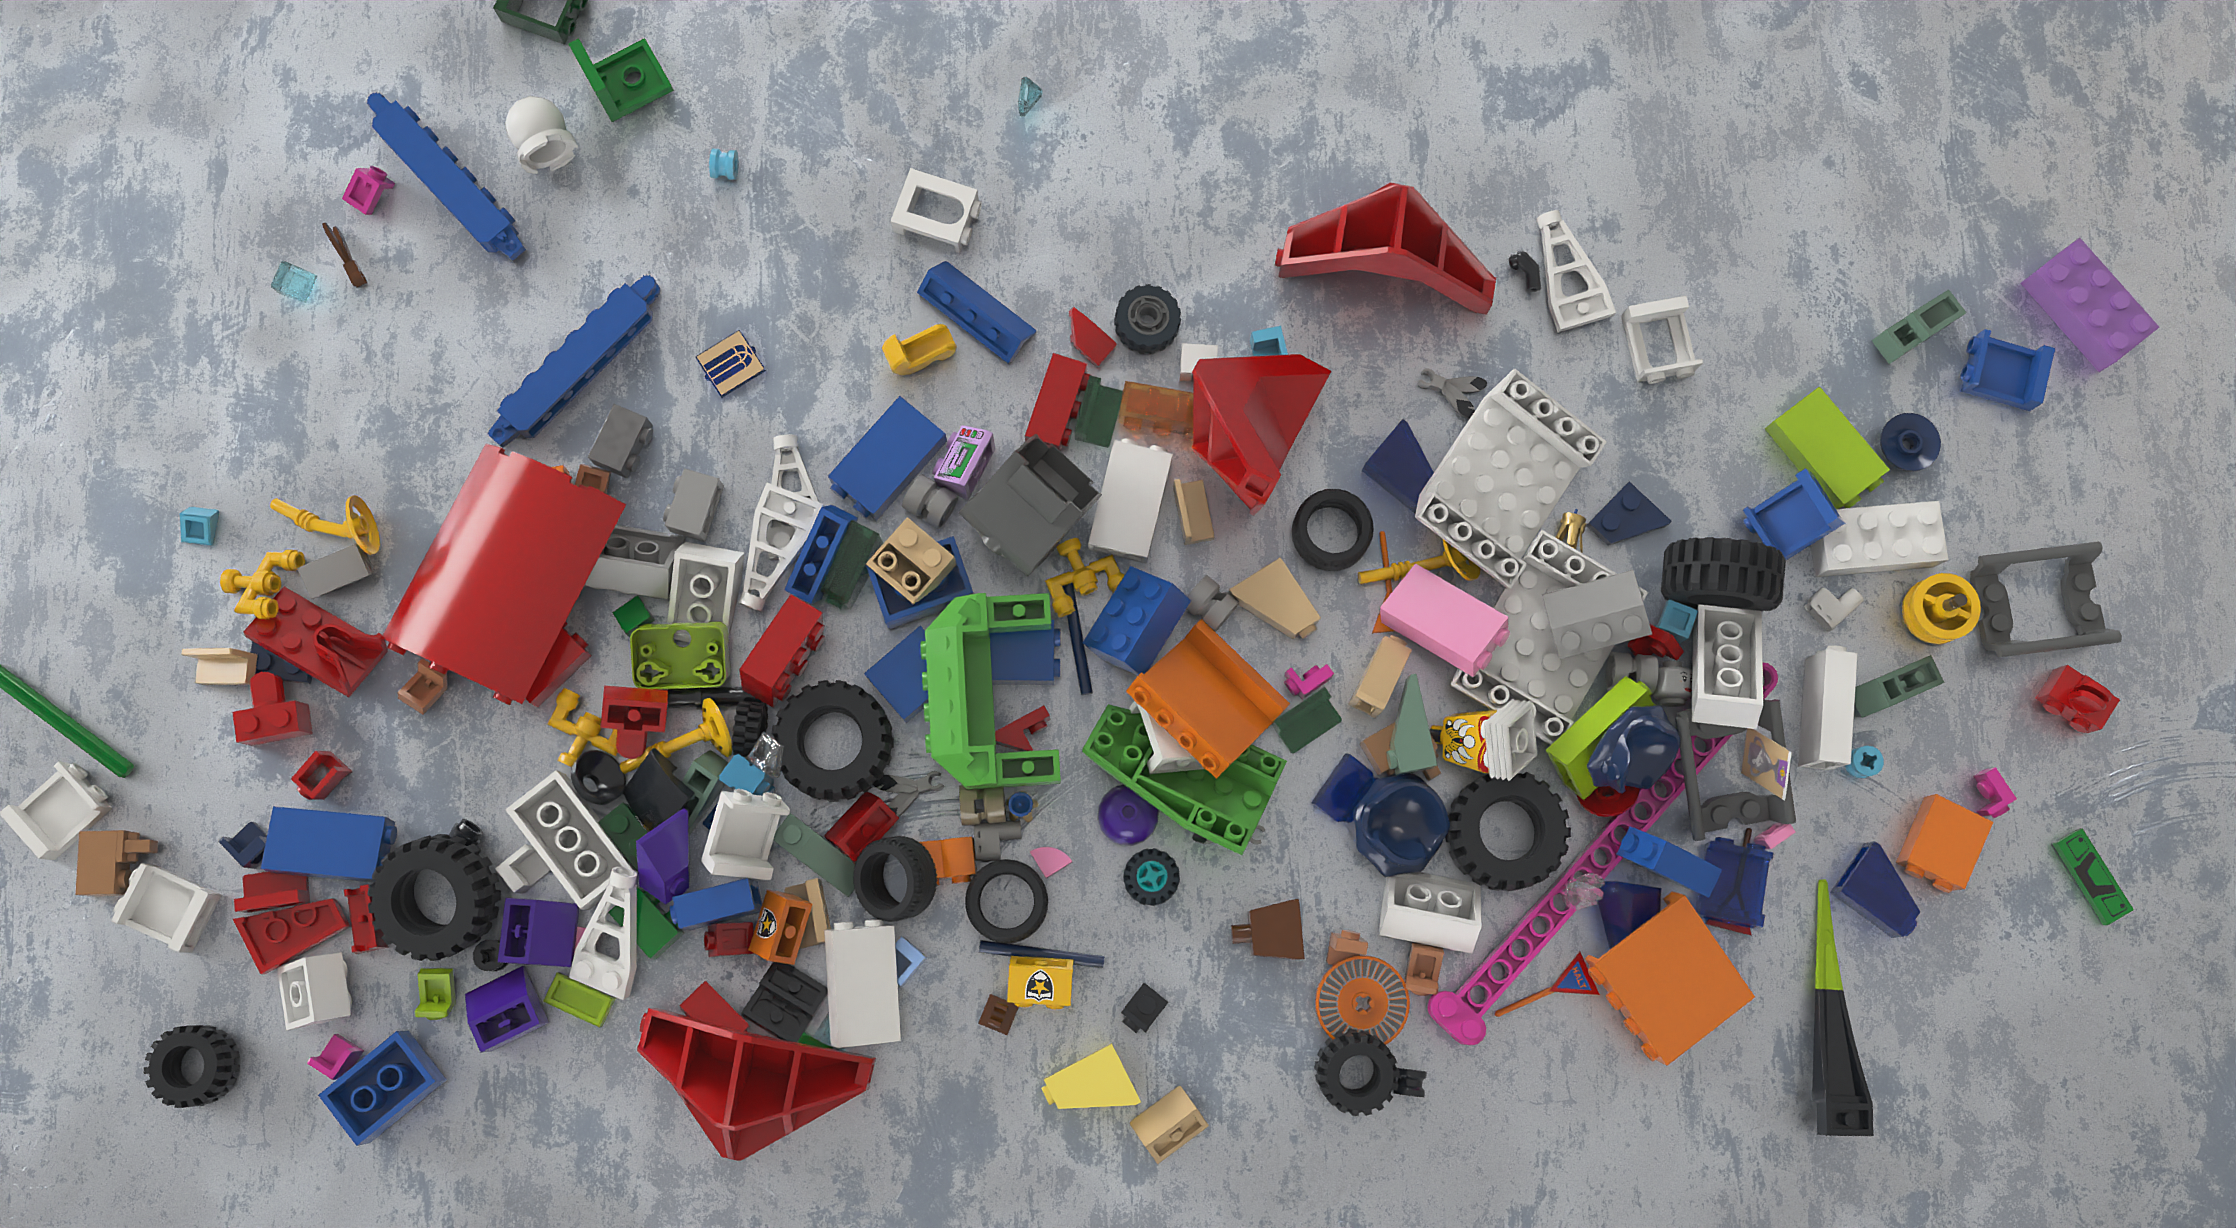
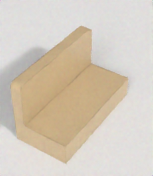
M1180 479L1174 480L1173 492L1184 545L1214 540L1215 537L1203 480L1182 484Z
M233 648L182 649L181 653L183 656L198 659L196 684L250 685V679L255 675L258 654Z
M815 878L807 880L803 884L786 887L784 889L785 893L794 894L812 903L799 949L825 943L824 930L831 929L821 879Z
M1177 1086L1130 1122L1131 1127L1157 1164L1209 1126L1181 1086Z

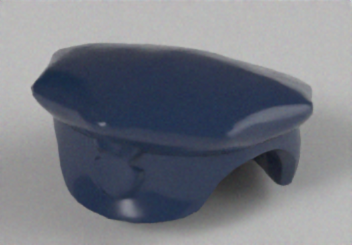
M1662 706L1631 707L1608 728L1588 761L1587 769L1591 775L1593 785L1596 787L1610 786L1621 794L1626 791L1625 786L1650 789L1661 779L1674 762L1680 748L1679 733L1669 722Z
M1409 773L1376 779L1353 809L1356 848L1384 877L1423 871L1439 850L1450 828L1448 813L1442 799L1434 789L1416 774Z

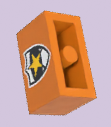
M767 889L749 951L767 961L794 965L812 903L794 894Z

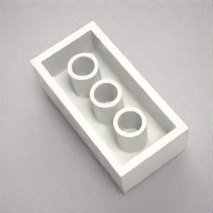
M1939 501L1836 509L1846 524L1811 545L1816 577L1932 568L1949 560Z
M1698 604V613L1692 632V722L1757 729L1763 708L1761 611Z
M557 770L505 809L580 909L590 910L600 902L609 885L612 868L627 867L635 870L599 825L600 818L587 801L577 793L573 783L565 773Z

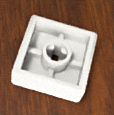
M1511 699L1502 708H1498L1497 712L1488 720L1483 721L1481 736L1486 740L1487 749L1484 754V765L1489 768L1491 779L1495 776L1496 779L1501 777L1502 780L1507 778L1510 781L1537 756L1534 713L1531 701L1526 703L1525 700L1521 702L1519 699L1517 701Z

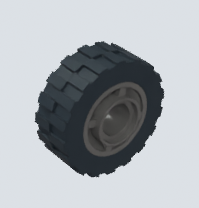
M1145 284V286L1138 285L1132 290L1129 289L1125 296L1119 300L1115 313V331L1117 336L1119 335L1121 338L1120 341L1126 344L1128 349L1138 351L1141 354H1155L1156 351L1161 352L1165 350L1166 346L1172 344L1179 330L1181 310L1178 308V302L1176 298L1171 296L1168 290L1165 291L1160 286L1155 287L1151 286V284ZM1149 315L1154 318L1155 322L1150 324L1144 323L1140 317Z

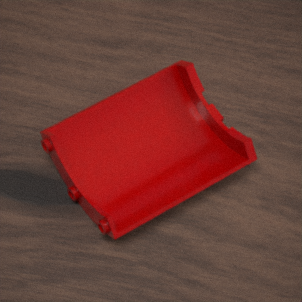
M485 444L385 629L383 636L384 640L389 642L387 648L403 656L406 651H409L431 661L428 666L429 668L444 675L447 674L448 670L495 691L493 698L507 705H511L512 701L523 704L626 504L590 485L589 487L581 484L576 486L570 483L573 477L513 451L508 456L504 453L505 449Z

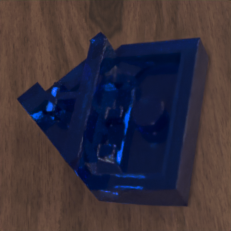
M1345 753L1311 803L1334 821L1351 823L1354 821L1353 809L1370 789L1373 782L1379 778L1373 777V772L1351 754Z

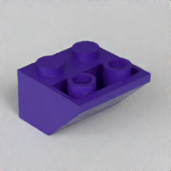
M505 898L498 962L572 967L579 916L578 905L575 903Z
M521 966L465 993L467 1022L480 1053L492 1052L549 1024V1020L525 966Z

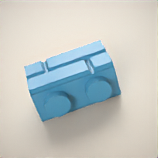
M739 754L732 757L719 775V780L734 790L743 789L751 792L753 795L763 796V793H773L775 791L773 786L774 778Z

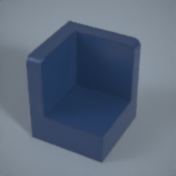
M249 822L233 838L223 836L218 842L242 867L256 869L262 863L267 834L255 822Z

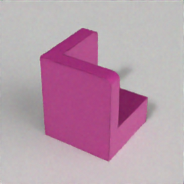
M334 1034L320 1056L310 1057L307 1064L330 1079L336 1080L357 1063L364 1050L341 1035Z

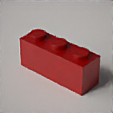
M1056 353L1052 354L1025 433V441L1037 434L1047 445L1052 443L1060 451L1062 446H1068L1072 435V429H1069L1071 419H1077L1082 402L1078 401L1080 392L1087 391L1091 375L1087 374V363Z

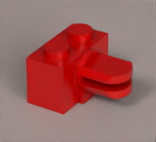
M2068 664L2053 669L2035 698L2044 704L2045 710L2054 715H2061L2070 721L2069 724L2072 728L2082 733L2102 730L2120 701L2106 687L2089 676L2081 674Z
M270 672L257 673L250 679L253 708L232 712L236 743L253 746L313 734L309 704L296 700L286 702L282 678Z
M604 685L600 728L617 729L616 749L621 756L628 759L642 756L647 746L648 731L665 732L668 690Z

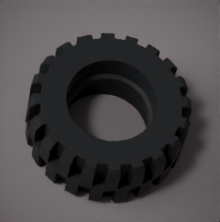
M1714 537L1677 540L1670 543L1664 551L1661 593L1667 601L1670 599L1696 610L1699 604L1761 612L1776 609L1783 600L1786 559L1782 552L1775 547L1766 546L1759 542H1750L1749 540Z
M828 680L818 681V685L811 687L808 684L802 687L801 693L797 696L792 694L786 700L789 702L784 709H779L776 715L779 718L777 725L772 726L771 734L774 736V742L771 743L772 753L775 754V763L778 769L791 785L802 793L818 800L824 799L829 802H839V799L850 800L856 798V795L861 792L866 793L872 788L871 785L876 780L880 781L884 775L883 771L886 765L889 766L892 759L890 754L891 748H894V738L891 732L892 726L885 711L871 694H868L863 688L855 684H847L846 681L836 680L835 683H829ZM833 712L842 713L851 717L858 724L862 735L861 749L856 758L841 769L827 770L813 764L806 754L804 748L806 732L810 725L822 715Z
M1528 772L1518 773L1510 781L1507 778L1502 780L1501 777L1496 779L1495 776L1491 779L1488 773L1465 786L1450 806L1452 808L1448 815L1450 828L1445 837L1446 843L1450 842L1452 851H1449L1452 860L1456 859L1460 864L1458 869L1464 875H1470L1472 881L1476 884L1486 885L1489 889L1496 891L1519 890L1531 887L1547 879L1552 871H1556L1562 864L1560 859L1567 854L1569 848L1566 844V838L1571 837V827H1566L1565 821L1569 819L1567 809L1562 811L1559 803L1563 800L1559 794H1552L1548 790L1550 785L1547 782L1535 780V775ZM1506 801L1519 805L1527 812L1533 823V845L1524 856L1515 860H1504L1494 856L1485 847L1480 835V820L1483 813L1491 805L1498 802Z
M437 834L432 837L429 835L395 848L394 852L388 853L381 860L382 866L376 867L372 874V879L376 880V882L370 884L368 888V896H372V902L368 903L369 913H374L376 920L372 924L375 930L381 929L384 934L381 939L387 945L395 944V951L403 956L411 952V958L414 960L422 961L428 958L430 961H437L445 957H451L481 940V936L489 932L492 927V922L490 921L498 916L499 907L495 906V903L501 900V890H496L495 883L499 882L497 872L492 874L489 869L492 862L488 856L482 858L479 855L481 849L475 844L465 846L466 839L458 836L450 838L448 834ZM423 869H430L444 876L454 890L456 909L451 922L447 925L438 924L428 919L416 904L414 886L417 876Z

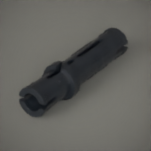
M742 687L668 689V708L696 707L697 710H702L703 700L706 698H711L720 707L738 706L740 701L763 703L761 700L743 691Z

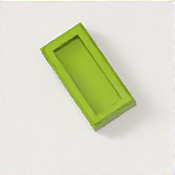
M557 972L543 1002L600 1028L603 1026L616 998Z

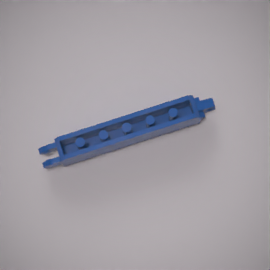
M380 93L370 94L367 104L376 115L372 121V128L487 252L496 253L500 251L512 261L522 254L526 249L517 237L519 233L512 225L516 220L504 207L498 210L493 205L497 200L485 187L481 190L478 189L474 184L477 181L476 177L466 167L460 169L455 164L458 158L447 146L441 149L436 144L439 138L428 126L422 129L417 122L421 119L409 106L403 109L396 100L390 103Z
M646 274V276L640 277L641 279L637 280L631 287L625 283L621 288L614 289L608 295L607 301L599 309L593 310L587 316L586 322L578 330H573L567 335L565 343L557 351H552L545 357L543 365L536 372L528 374L523 379L522 386L514 394L511 393L502 400L501 407L496 410L500 417L487 433L499 446L504 448L521 434L525 438H535L653 320V312L649 306L656 300L661 291L654 277Z

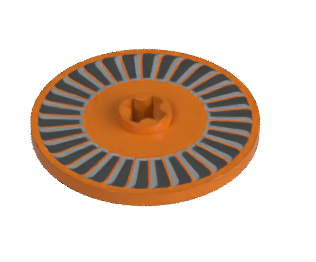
M1367 955L1351 956L1330 967L1322 977L1315 996V1009L1318 1020L1332 1040L1337 1038L1335 1034L1338 1032L1346 1034L1348 1030L1355 1029L1357 1032L1363 1030L1372 1036L1375 1035L1386 1045L1396 1038L1403 1029L1410 1008L1408 989H1406V984L1398 971L1387 962ZM1358 996L1362 998L1369 996L1367 1000L1369 1008L1366 1010L1363 1008L1356 1010L1355 1008L1358 1003L1355 999Z

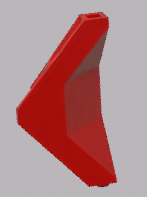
M1391 182L1367 196L1288 227L1283 249H1277L1275 266L1280 267L1278 275L1280 278L1361 270L1421 281L1469 310L1487 315L1493 303L1497 278L1489 272L1414 187Z
M1301 354L1199 359L1192 371V450L1225 481L1250 509L1249 513L1253 516L1266 504L1281 476L1279 471L1331 373V370Z
M648 1008L647 1013H644L640 1023V1032L642 1034L637 1046V1051L672 1084L720 1156L736 1161H742L868 1090L876 1057L763 1036L719 1026L659 1008Z

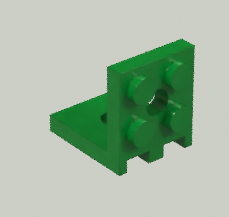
M579 38L568 43L611 122L674 91L645 38L595 64L592 63ZM632 72L641 74L640 80L636 83H628L626 81L627 76Z

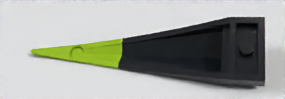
M1822 879L1818 882L1812 1101L1817 1102V1135L1874 1136L1873 1102L1861 1066L1844 996L1833 932L1828 882L1826 879Z

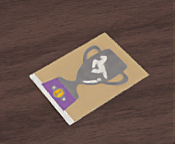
M1748 728L1741 773L1785 801L1792 752L1758 731Z

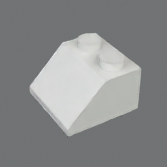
M342 952L306 957L277 968L286 1031L334 1021L351 1015L352 997L347 991V965L343 960Z

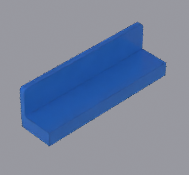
M947 261L930 268L917 291L919 295L1008 364L1015 359L1024 342L1037 332L1031 325Z

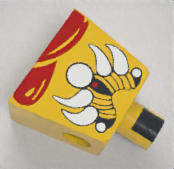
M1497 710L1455 713L1444 718L1443 726L1432 725L1430 734L1436 744L1443 745V759L1482 773H1489V768L1484 765V754L1487 749L1486 740L1481 736V725L1484 720H1488Z

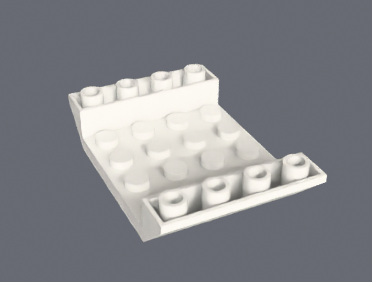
M1513 369L1483 398L1419 494L1415 518L1507 589H1511L1527 565L1521 560L1523 554L1578 470L1591 466L1607 441L1518 370Z
M1541 530L1521 559L1527 564L1511 589L1504 588L1493 607L1495 610L1508 616L1510 635L1502 647L1497 646L1488 666L1484 670L1479 669L1474 677L1458 668L1450 686L1491 710L1502 708L1511 699L1515 701L1519 699L1521 702L1525 700L1526 703L1531 701L1533 704L1536 737L1551 745L1573 725L1572 718L1614 645L1560 659L1542 595L1617 573ZM1639 587L1642 600L1644 601L1648 592Z

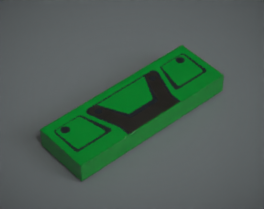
M2083 828L2077 829L2053 843L2054 848L2103 925H2109L2134 910Z

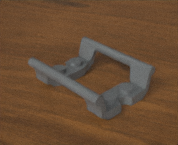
M2101 542L1979 556L1978 565L1970 573V584L1976 590L1980 605L1984 609V617L1978 621L1981 642L1986 651H1996L1998 657L2120 643L2122 640L2120 631L2105 628L2101 605L2093 603L2090 598L2091 590L2097 587L2092 562L2102 553ZM2068 557L2065 559L2064 575L2060 581L2061 592L2068 621L2075 627L2079 635L2028 642L2011 640L2010 633L2013 629V618L2007 590L1999 581L1998 574L2011 564Z
M1763 699V708L1758 726L1770 731L1772 740L1786 748L1780 700ZM1692 709L1677 713L1678 717L1675 720L1680 736V755L1693 841L1705 840V832L1728 828V823L1733 818H1739L1741 823L1745 825L1769 820L1783 824L1796 823L1790 772L1785 801L1773 794L1755 795L1751 792H1738L1709 798L1701 805L1691 736L1695 735L1702 739H1712L1739 734L1748 728L1692 722Z

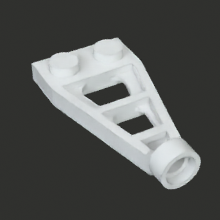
M1559 210L1549 211L1540 215L1536 220L1542 234L1548 306L1557 332L1559 333L1614 316L1616 311L1607 285L1564 220H1562ZM1566 244L1574 257V262L1558 266L1555 261L1553 248ZM1577 271L1587 283L1588 289L1586 292L1567 297L1562 292L1561 277L1565 273Z
M787 434L774 437L775 459L771 484L782 488L783 473L796 471L799 474L802 489L793 493L819 502L798 450L797 435ZM783 452H792L787 456L782 454ZM772 520L767 529V543L777 549L785 547L795 534L794 527L791 525L785 526L778 520ZM768 553L770 560H779L778 556Z
M768 482L766 483L755 509L744 588L738 603L759 612L762 611L768 595L803 549L821 507H824V504ZM772 520L781 521L793 526L795 529L794 536L783 548L777 549L767 543V529ZM764 551L779 557V563L768 577L758 574L756 570L760 554ZM751 590L759 591V597L750 594Z
M614 867L611 871L609 885L575 949L569 978L624 1000L630 996L637 968V885L635 883L638 873L627 867ZM611 904L624 908L623 927L606 921ZM603 932L619 939L620 957L618 960L596 951V944Z

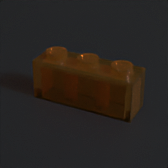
M1125 381L1118 423L1124 424L1125 428L1131 430H1141V427L1153 429V432L1159 435L1177 433L1183 434L1182 437L1185 439L1193 440V393Z

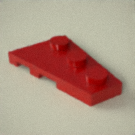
M333 898L233 919L260 974L271 972L350 927L337 899Z

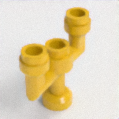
M1079 538L1066 540L1056 547L1060 556L1068 558L1073 572L1068 571L1045 580L1053 599L1052 608L1059 618L1075 611L1071 596L1065 593L1062 586L1073 583L1076 592H1080L1081 596L1088 595L1098 589L1096 585L1098 580L1095 574L1105 570L1108 577L1107 586L1114 593L1125 574L1120 572L1113 554L1093 561L1085 567L1078 553L1082 546Z
M289 549L283 553L267 552L253 576H242L241 572L237 569L224 570L220 577V586L225 593L236 594L241 588H246L234 609L235 613L254 614L259 619L274 618L279 609L277 601L269 597H259L257 599L256 597L257 595L271 596L280 590L281 578L272 572L274 566L282 567L286 571L298 570L297 568L305 565V556L302 552Z
M563 687L561 693L559 692L556 698L557 706L547 725L568 735L576 734L577 736L569 752L561 753L557 761L572 767L576 759L582 754L588 741H591L592 746L616 757L618 753L616 749L617 729H612L613 731L609 739L600 736L599 733L602 729L600 728L601 718L585 712L583 717L580 716L576 724L566 720L569 712L576 709L581 695Z

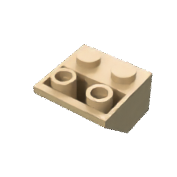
M908 517L866 563L869 568L913 605L934 590L957 565L955 557Z

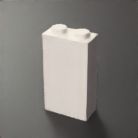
M1131 439L1114 440L1101 490L1102 496L1099 498L1088 542V550L1108 555L1113 554L1116 557L1147 564L1173 454L1167 453L1168 450L1160 446L1153 445L1150 448L1138 446L1139 443Z
M1827 646L1826 650L1817 651L1815 655L1805 659L1798 767L1829 771L1851 764L1857 653L1846 652V647Z
M880 919L865 920V926L853 927V922L834 923V929L824 930L831 1045L837 1048L901 1041L894 925L884 924V921Z

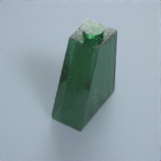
M851 520L820 590L823 596L826 597L825 603L838 610H841L843 606L850 610L852 609L869 578L866 563L884 544L879 533Z

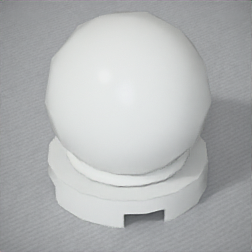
M528 96L518 100L509 109L505 122L507 136L518 149L517 158L526 172L538 174L537 169L550 167L551 171L565 166L575 157L573 150L578 148V145L573 135L566 130L564 116L553 102L542 97Z

